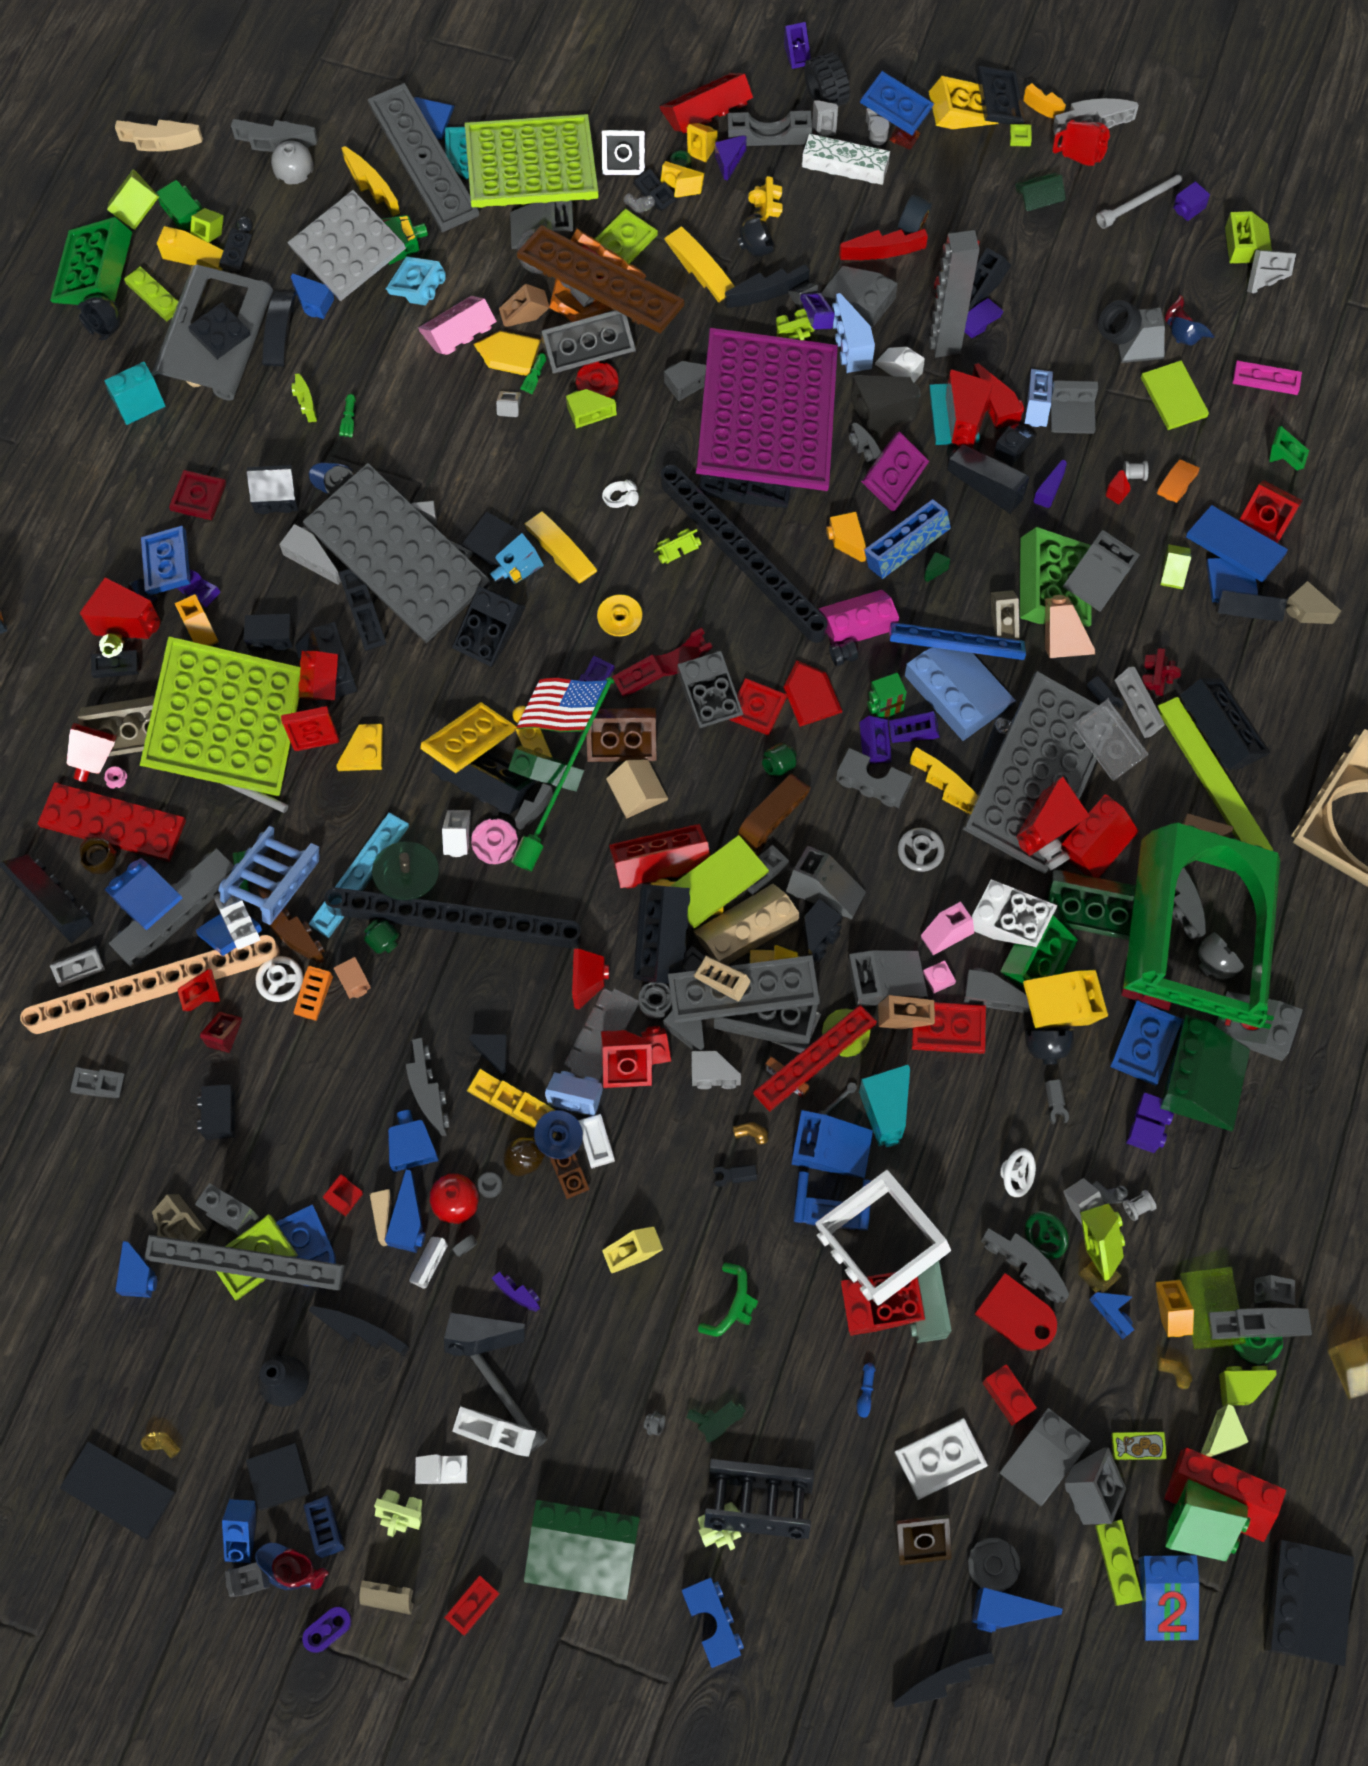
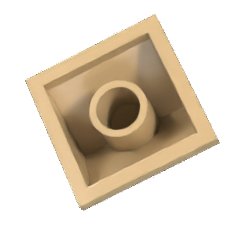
M626 760L606 778L626 819L668 800L648 760Z

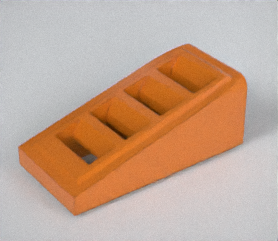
M308 966L294 1009V1015L317 1021L333 979L329 971ZM313 977H316V978H319V979H323V980H322V982H319V981L313 980ZM310 986L320 988L319 992L309 989ZM308 995L317 998V1000L313 1001L306 999V996ZM303 1004L314 1007V1010L302 1008Z

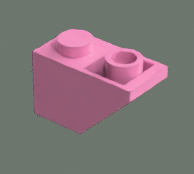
M959 902L940 912L921 934V938L932 955H935L974 934L973 919L963 904Z

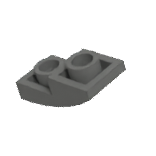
M853 423L851 433H849L850 444L855 446L857 453L864 452L866 462H870L871 466H873L881 451L871 435L858 423Z

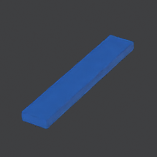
M894 622L890 623L889 635L891 642L1024 660L1026 656L1025 642L1022 640Z

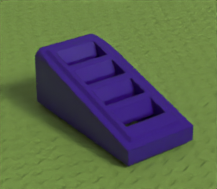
M801 294L800 299L812 328L831 329L835 313L822 294Z
M1062 460L1038 488L1034 498L1035 504L1047 508L1052 506L1067 465L1065 460Z
M934 711L889 720L892 743L940 738L937 717ZM930 723V728L926 729V724ZM916 724H920L921 730L917 731ZM907 725H911L912 732L908 733ZM897 726H902L903 734L898 735Z

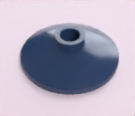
M556 1110L544 1114L538 1120L534 1129V1139L539 1150L546 1156L553 1159H565L575 1154L580 1148L583 1140V1131L579 1121L573 1115L565 1111ZM558 1133L561 1136V1140H554L553 1134Z

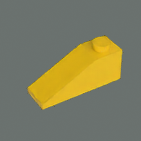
M163 227L157 241L163 259L188 265H201L223 271V268L219 267V262L224 250L186 231Z

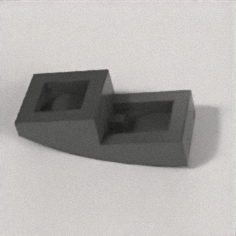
M543 783L533 803L524 800L515 818L518 829L521 830L528 826L544 811L553 796L551 786Z
M773 845L758 856L769 869V873L747 888L752 895H755L769 883L789 862Z
M76 1067L70 1092L97 1097L119 1098L124 1074L101 1069L100 1071Z

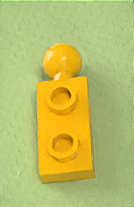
M518 706L513 710L512 716L515 722L519 723L526 709L525 706ZM515 727L523 747L552 757L541 729L525 728L517 730V727Z

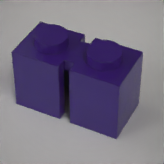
M1147 1093L1142 1095L1134 1116L1135 1122L1132 1123L1126 1144L1155 1153L1159 1147L1163 1148L1167 1138V1134L1164 1133L1165 1125L1171 1124L1174 1113L1160 1109L1161 1098Z

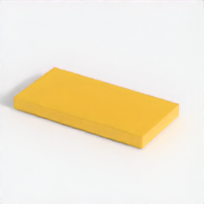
M480 702L423 741L420 749L457 773L512 734L516 726Z

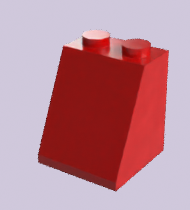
M951 369L946 392L951 442L959 447L964 444L973 449L989 405L993 382Z
M104 578L80 612L91 634L95 636L120 633L122 637L149 639L152 633L158 630L161 622L150 600L107 578Z
M1064 777L1042 791L1016 836L1020 848L1029 856L1090 816Z

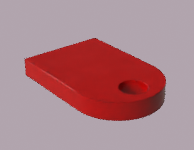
M1006 1273L975 1313L976 1316L1014 1345L1027 1351H1036L1046 1347L1053 1340L1057 1331V1319L1053 1310ZM1037 1326H1044L1048 1330V1337L1046 1339H1039L1035 1335V1328Z

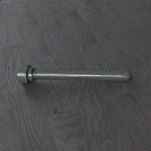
M481 1353L470 1356L517 1424L536 1431L530 1451L532 1452L547 1441L544 1433L532 1427Z

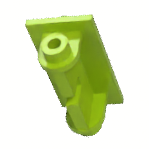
M688 528L678 533V538L673 541L667 538L657 543L658 548L654 550V553L660 551L661 555L658 556L660 562L668 564L681 557L678 548H681L684 555L697 550L698 546L701 545L699 537L695 538L693 535L697 532V529L690 532Z

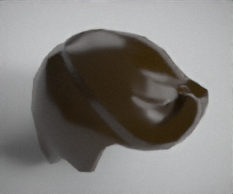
M91 837L80 845V864L90 873L104 874L115 865L117 861L116 850L108 840Z
M533 1136L519 1137L508 1144L504 1152L503 1161L509 1173L519 1177L536 1171L540 1167L545 1154L539 1150Z

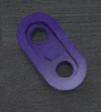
M341 1607L330 1609L305 1630L302 1637L304 1647L314 1653L324 1651L349 1630L352 1623L350 1613ZM337 1616L343 1618V1623L339 1627L334 1623ZM317 1633L322 1637L319 1644L313 1642V1637Z

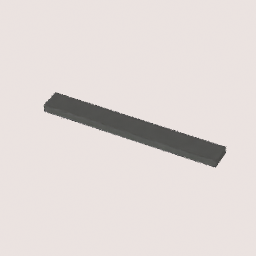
M149 1235L144 1259L333 1290L341 1289L345 1266Z

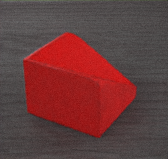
M1123 470L1119 471L1113 478L1106 492V497L1120 505L1131 489Z

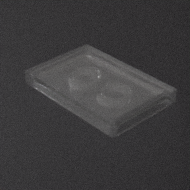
M1109 699L1072 724L1112 781L1149 755Z

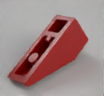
M979 363L974 364L972 376L993 382L987 411L995 429L1019 423L1024 412L1022 401L1018 400L1014 391Z

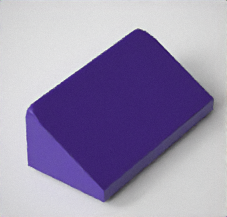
M868 716L860 721L862 754L870 757L869 764L892 762L888 719Z

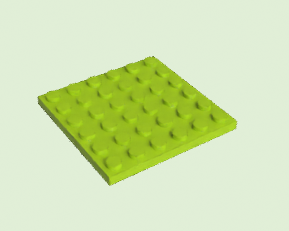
M588 114L465 123L471 207L483 208L486 206L525 205L528 203L567 202L570 200L599 198Z
M168 637L140 766L279 796L290 746V740L282 724L281 715L297 711L301 667Z

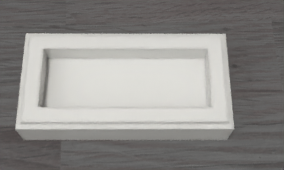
M601 1114L578 1120L582 1127L583 1142L591 1169L615 1162Z

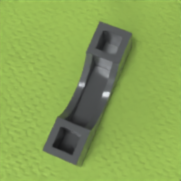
M790 111L784 119L773 123L759 122L752 118L749 112L728 113V139L744 135L747 137L746 146L806 144L809 134H812L811 111Z

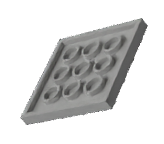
M354 190L288 242L290 248L339 301H342L406 249L404 243Z

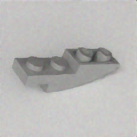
M1107 98L1071 103L1069 112L1055 115L1052 130L1056 135L1057 132L1066 129L1068 122L1071 120L1076 122H1101L1108 128H1111L1112 126L1135 120L1139 105L1133 101Z

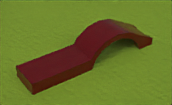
M702 627L692 632L689 639L674 651L664 655L652 654L612 676L623 698L663 676L677 674L678 664L703 657L713 647L710 642H705L702 636L704 634Z

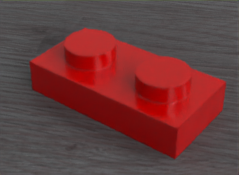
M479 1576L444 1618L465 1636L500 1593L484 1578Z

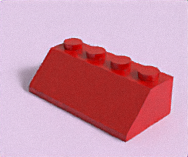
M729 73L659 107L674 131H681L684 134L687 133L689 124H707L716 115L721 117L730 113L729 109L735 106L736 108H741L747 105V101L752 99L753 96L745 74Z
M700 824L609 845L620 888H634L638 884L645 882L654 883L662 878L680 877L710 857L708 842Z
M1185 1448L1180 1451L1164 1500L1176 1505L1188 1479L1247 1505L1248 1517L1251 1520L1246 1532L1241 1531V1533L1264 1542L1279 1515L1286 1490L1192 1449Z

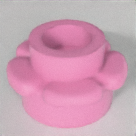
M110 767L104 776V780L107 782L106 785L113 789L124 786L126 783L125 779H127L126 771L121 770L119 767Z

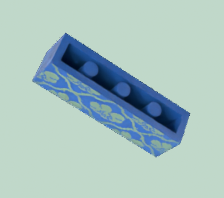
M935 500L929 501L864 550L868 567L882 579L951 529L947 510Z

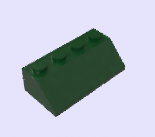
M1053 869L1047 902L1057 905L1053 915L1065 927L1125 940L1130 938L1135 885Z

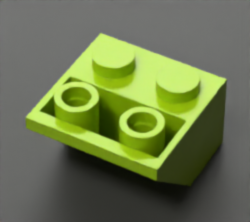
M1230 212L1225 227L1230 263H1253L1256 250L1272 251L1269 227L1265 221L1253 212Z

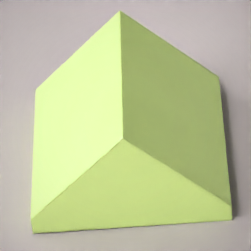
M1228 1404L1217 1410L1201 1454L1211 1458L1248 1443L1233 1406Z

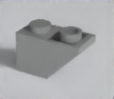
M692 1051V1086H697L698 1089H710L712 1086L733 1089L736 1088V1085H741V1074L717 1051Z
M1084 1178L1063 1191L1070 1209L1081 1225L1080 1212L1105 1205L1099 1190Z

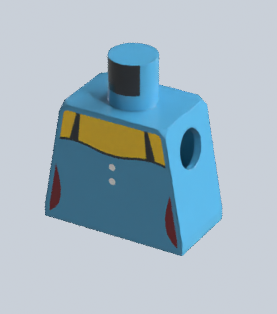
M521 533L496 555L495 558L500 566L491 572L490 575L497 584L509 577L513 584H516L544 565L534 547Z

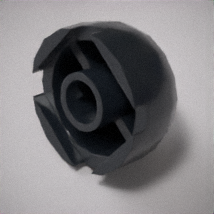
M756 212L745 218L741 223L739 229L740 237L737 239L742 250L746 248L749 254L761 257L774 252L775 249L772 247L774 242L766 223L762 224L760 221L763 218L761 213Z
M102 295L90 296L77 306V309L80 308L81 310L78 316L83 326L90 334L93 335L96 332L101 335L100 340H107L118 330L121 323L119 307L109 298Z
M1041 1028L1040 1031L1026 1029V1047L1034 1058L1043 1059V1064H1057V1059L1065 1058L1073 1048L1074 1029Z

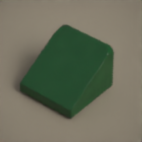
M934 553L925 571V581L929 582L949 569L950 558Z

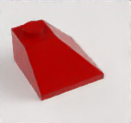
M574 949L572 997L575 1009H580L604 987L605 979H609V965H605L604 956L582 949Z
M626 1030L601 1031L603 1088L652 1086L651 1041Z

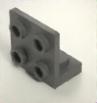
M1054 381L1051 396V432L1095 433V399L1098 392V382Z

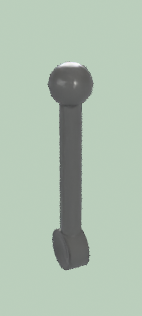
M849 1083L847 1089L825 1110H820L818 1114L827 1115L849 1093L856 1091V1084Z

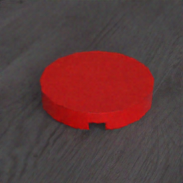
M600 361L590 363L581 367L577 373L576 388L578 391L588 389L611 398L618 389V374L610 364H603Z

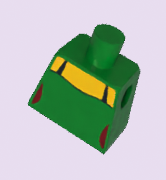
M407 215L381 219L406 247L405 250L389 262V265L418 252L417 239L428 236L425 224L412 226Z

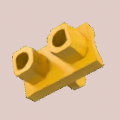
M767 176L766 184L761 187L756 186L749 193L748 199L755 207H760V213L763 217L760 220L766 221L769 216L779 217L782 212V204L773 202V199L779 201L782 195V186L773 184V178Z

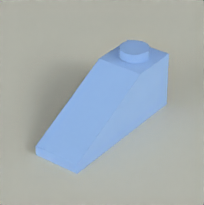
M1031 369L1025 424H1030L1034 427L1047 426L1051 406L1053 372Z

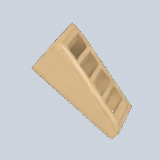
M705 956L694 975L696 979L736 1001L741 1000L750 984V979L746 974L708 956ZM713 966L714 968L709 977L705 976L710 967ZM719 971H722L718 980L715 981V978L718 975ZM728 976H731L726 986L723 985Z
M389 1189L374 1192L370 1195L378 1241L382 1246L387 1245L385 1238L391 1219L392 1193Z

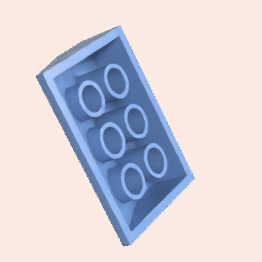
M932 647L906 665L905 677L962 741L1016 703V700L973 653Z

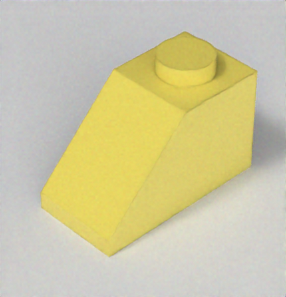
M648 1227L633 1230L602 1251L610 1272L615 1273L649 1259L662 1251L663 1248L655 1228Z

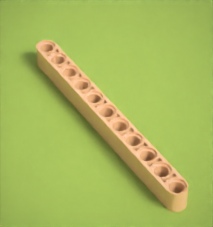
M259 936L260 941L241 949L236 947L224 956L213 950L30 1006L23 1010L20 1020L30 1032L34 1034L44 1033L177 992L178 988L208 969H212L214 979L216 980L259 967L264 962L279 956L280 949L271 936ZM265 946H272V949L269 952H262ZM246 952L249 953V956L246 959H239L241 954ZM226 960L223 966L216 967L218 961ZM203 967L200 973L193 974L195 968ZM180 974L177 980L170 981L172 975ZM156 981L154 987L147 988L149 982ZM133 988L129 995H123L126 989ZM109 995V999L106 1002L100 1003L103 996ZM86 1002L83 1009L77 1010L80 1003ZM62 1009L60 1016L54 1017V1013ZM39 1016L35 1024H30L34 1017Z

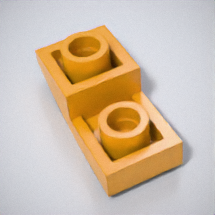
M1033 83L1025 89L1023 101L1035 111L1052 119H1055V115L1064 113L1066 104L1053 92L1045 96L1043 91L1038 89Z

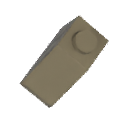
M1308 581L1289 597L1286 604L1287 613L1292 618H1296L1300 623L1333 624L1341 613L1337 606Z
M1013 590L992 592L991 615L995 637L1020 640L1019 598Z

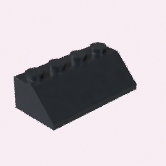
M1200 678L1180 694L1184 700V707L1193 714L1197 727L1204 731L1208 737V744L1217 751L1220 756V762L1228 770H1238L1270 754L1268 748L1222 679Z
M490 751L485 752L457 773L436 759L431 770L441 780L451 782L458 786L461 791L469 792L480 801L489 803L497 807L500 812L508 813L509 815L520 808L537 780L509 771L510 762Z
M27 854L0 863V867L71 944L93 926L88 919L91 914L82 905L77 907L73 903L76 898L67 889L63 892L58 887L61 885L60 881L53 874L48 876L44 872L47 868L38 858L33 861Z
M641 884L633 979L669 984L668 974L684 972L683 959L686 951L685 936L688 928L687 913L690 904V888Z

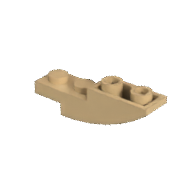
M117 120L115 124L119 140L133 142L137 150L171 151L190 147L203 141L199 125L192 123L186 124L171 120H158L157 126Z

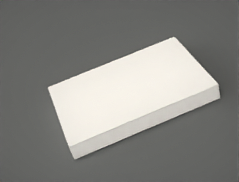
M964 1418L895 1451L917 1500L988 1466Z

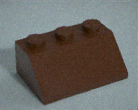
M656 708L599 709L587 733L588 762L657 761Z

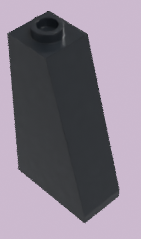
M964 444L958 450L954 449L949 455L947 471L1009 514L1024 500L1029 481L1028 475Z

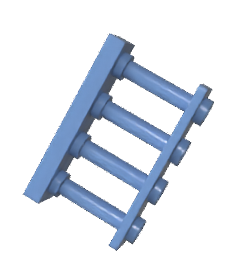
M269 826L265 832L259 834L253 847L247 849L242 861L234 865L230 876L220 883V901L226 903L233 895L256 905L262 911V922L271 925L318 864L319 846L310 843L306 850L299 851L274 840V827ZM271 848L296 859L297 862L293 866L288 867L263 855ZM258 863L285 875L281 882L276 883L251 871ZM246 879L273 891L269 898L263 899L239 888V886Z

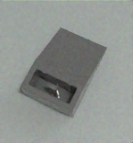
M572 200L567 202L531 203L510 212L512 249H520L541 225L569 240L574 235Z
M1102 530L1063 587L1101 612L1140 554Z
M721 651L678 664L677 674L699 728L743 715Z
M807 846L796 864L786 892L793 894L795 897L805 899L814 904L820 899L840 915L850 919L853 918L866 894V891L829 854Z
M873 950L849 954L848 967L856 1008L859 1005L862 1007L878 1005L889 995L910 998H924L928 996L918 951Z

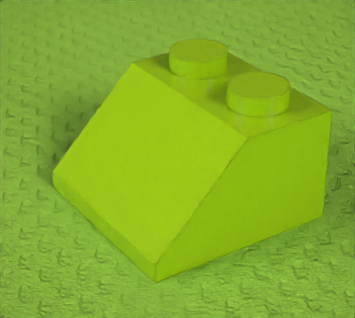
M1108 1203L1080 1212L1086 1252L1105 1281L1111 1278L1124 1257L1122 1246H1125V1240L1120 1231L1122 1219L1120 1214L1114 1212Z

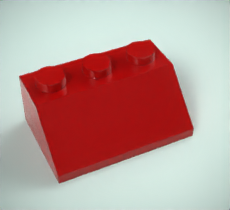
M1106 794L1088 813L1090 816L1083 820L1061 845L1062 850L1070 856V859L1067 860L1086 876L1099 878L1139 832L1126 810Z

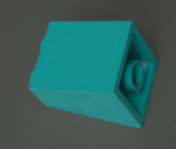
M145 362L104 380L107 391L126 425L165 407L155 380Z
M909 1065L864 1078L861 1081L859 1094L878 1146L885 1144L886 1147L898 1144L899 1140L902 1139L906 1127L910 1077Z

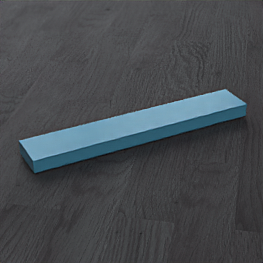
M389 812L335 888L363 891L406 832L409 824ZM335 898L330 904L337 905L342 899ZM324 901L309 922V926L330 938L345 916L331 914Z

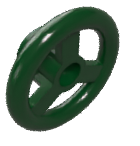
M1038 1211L1029 1216L1025 1224L1027 1241L1039 1250L1046 1259L1061 1257L1066 1252L1069 1243L1068 1233L1062 1221L1046 1211ZM1038 1220L1041 1230L1039 1237L1034 1239L1032 1227L1034 1222ZM1044 1242H1051L1059 1246L1056 1251L1050 1252L1042 1249L1040 1246Z

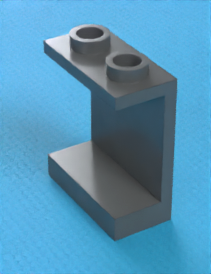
M210 1183L195 1203L197 1207L207 1212V1217L238 1236L261 1220L250 1207Z

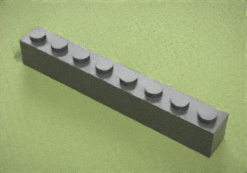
M975 230L949 233L946 244H943L944 258H941L940 285H937L938 298L934 300L936 311L932 313L934 324L930 326L932 336H929V348L934 350L935 358L961 354L979 255V245Z

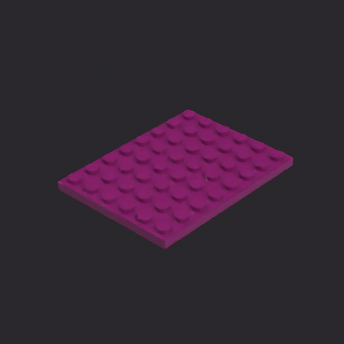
M710 328L696 474L828 491L838 345Z

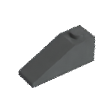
M974 968L968 971L963 1004L986 1005L987 1008L1031 1014L1026 994L994 973L987 972L985 969Z

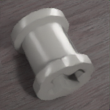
M1124 461L1123 471L1127 479L1147 481L1148 462L1129 463V461Z
M1147 1190L1142 1191L1141 1195L1130 1201L1128 1199L1123 1201V1207L1133 1221H1136L1139 1215L1156 1209L1155 1201Z

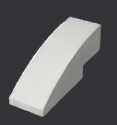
M465 1407L459 1408L452 1431L486 1445L528 1457L536 1431Z

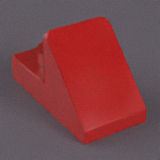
M212 969L206 970L177 989L183 1011H192L204 1002H220Z

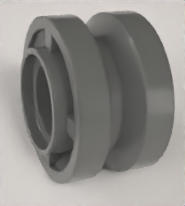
M650 982L641 989L639 993V1006L646 1017L661 1019L670 1013L672 1009L670 989L664 983ZM652 997H660L662 999V1002L657 1005L649 1001Z

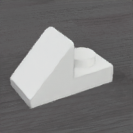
M439 1454L416 1457L415 1484L467 1483L468 1457L440 1456Z

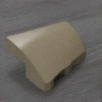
M167 1194L152 1211L154 1222L158 1227L157 1236L196 1242L207 1231L179 1194Z
M362 1581L360 1605L412 1615L414 1606L411 1602L413 1594L411 1588H398L369 1581Z

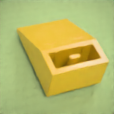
M1096 970L1074 971L1023 982L1035 1028L1091 1025L1108 1016Z

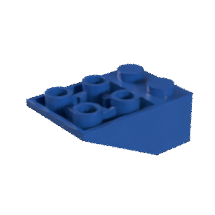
M801 1110L792 1165L864 1179L873 1130L831 1116Z

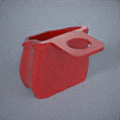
M1071 120L1068 122L1066 129L1056 133L1053 153L1062 151L1064 157H1068L1083 165L1094 166L1096 162H1101L1108 149L1107 143L1110 138L1109 129L1101 122H1076ZM1062 136V143L1058 147V140Z

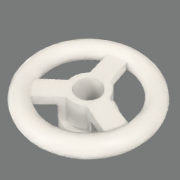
M277 956L264 962L256 974V986L259 993L264 998L274 1002H283L294 997L301 989L303 982V972L299 964L293 959L284 956ZM275 964H287L293 968L295 974L288 975L284 967ZM269 968L267 978L271 986L267 991L263 984V976ZM282 975L280 980H275L276 976ZM295 982L293 988L287 993L275 995L280 986H283L285 983Z
M1025 1148L1014 1151L1001 1167V1177L1004 1179L1005 1189L1013 1197L1025 1195L1031 1188L1035 1178V1159L1032 1153ZM1020 1156H1022L1020 1163L1015 1162ZM1028 1164V1175L1027 1179H1025V1169ZM1011 1181L1018 1182L1020 1189L1015 1190Z

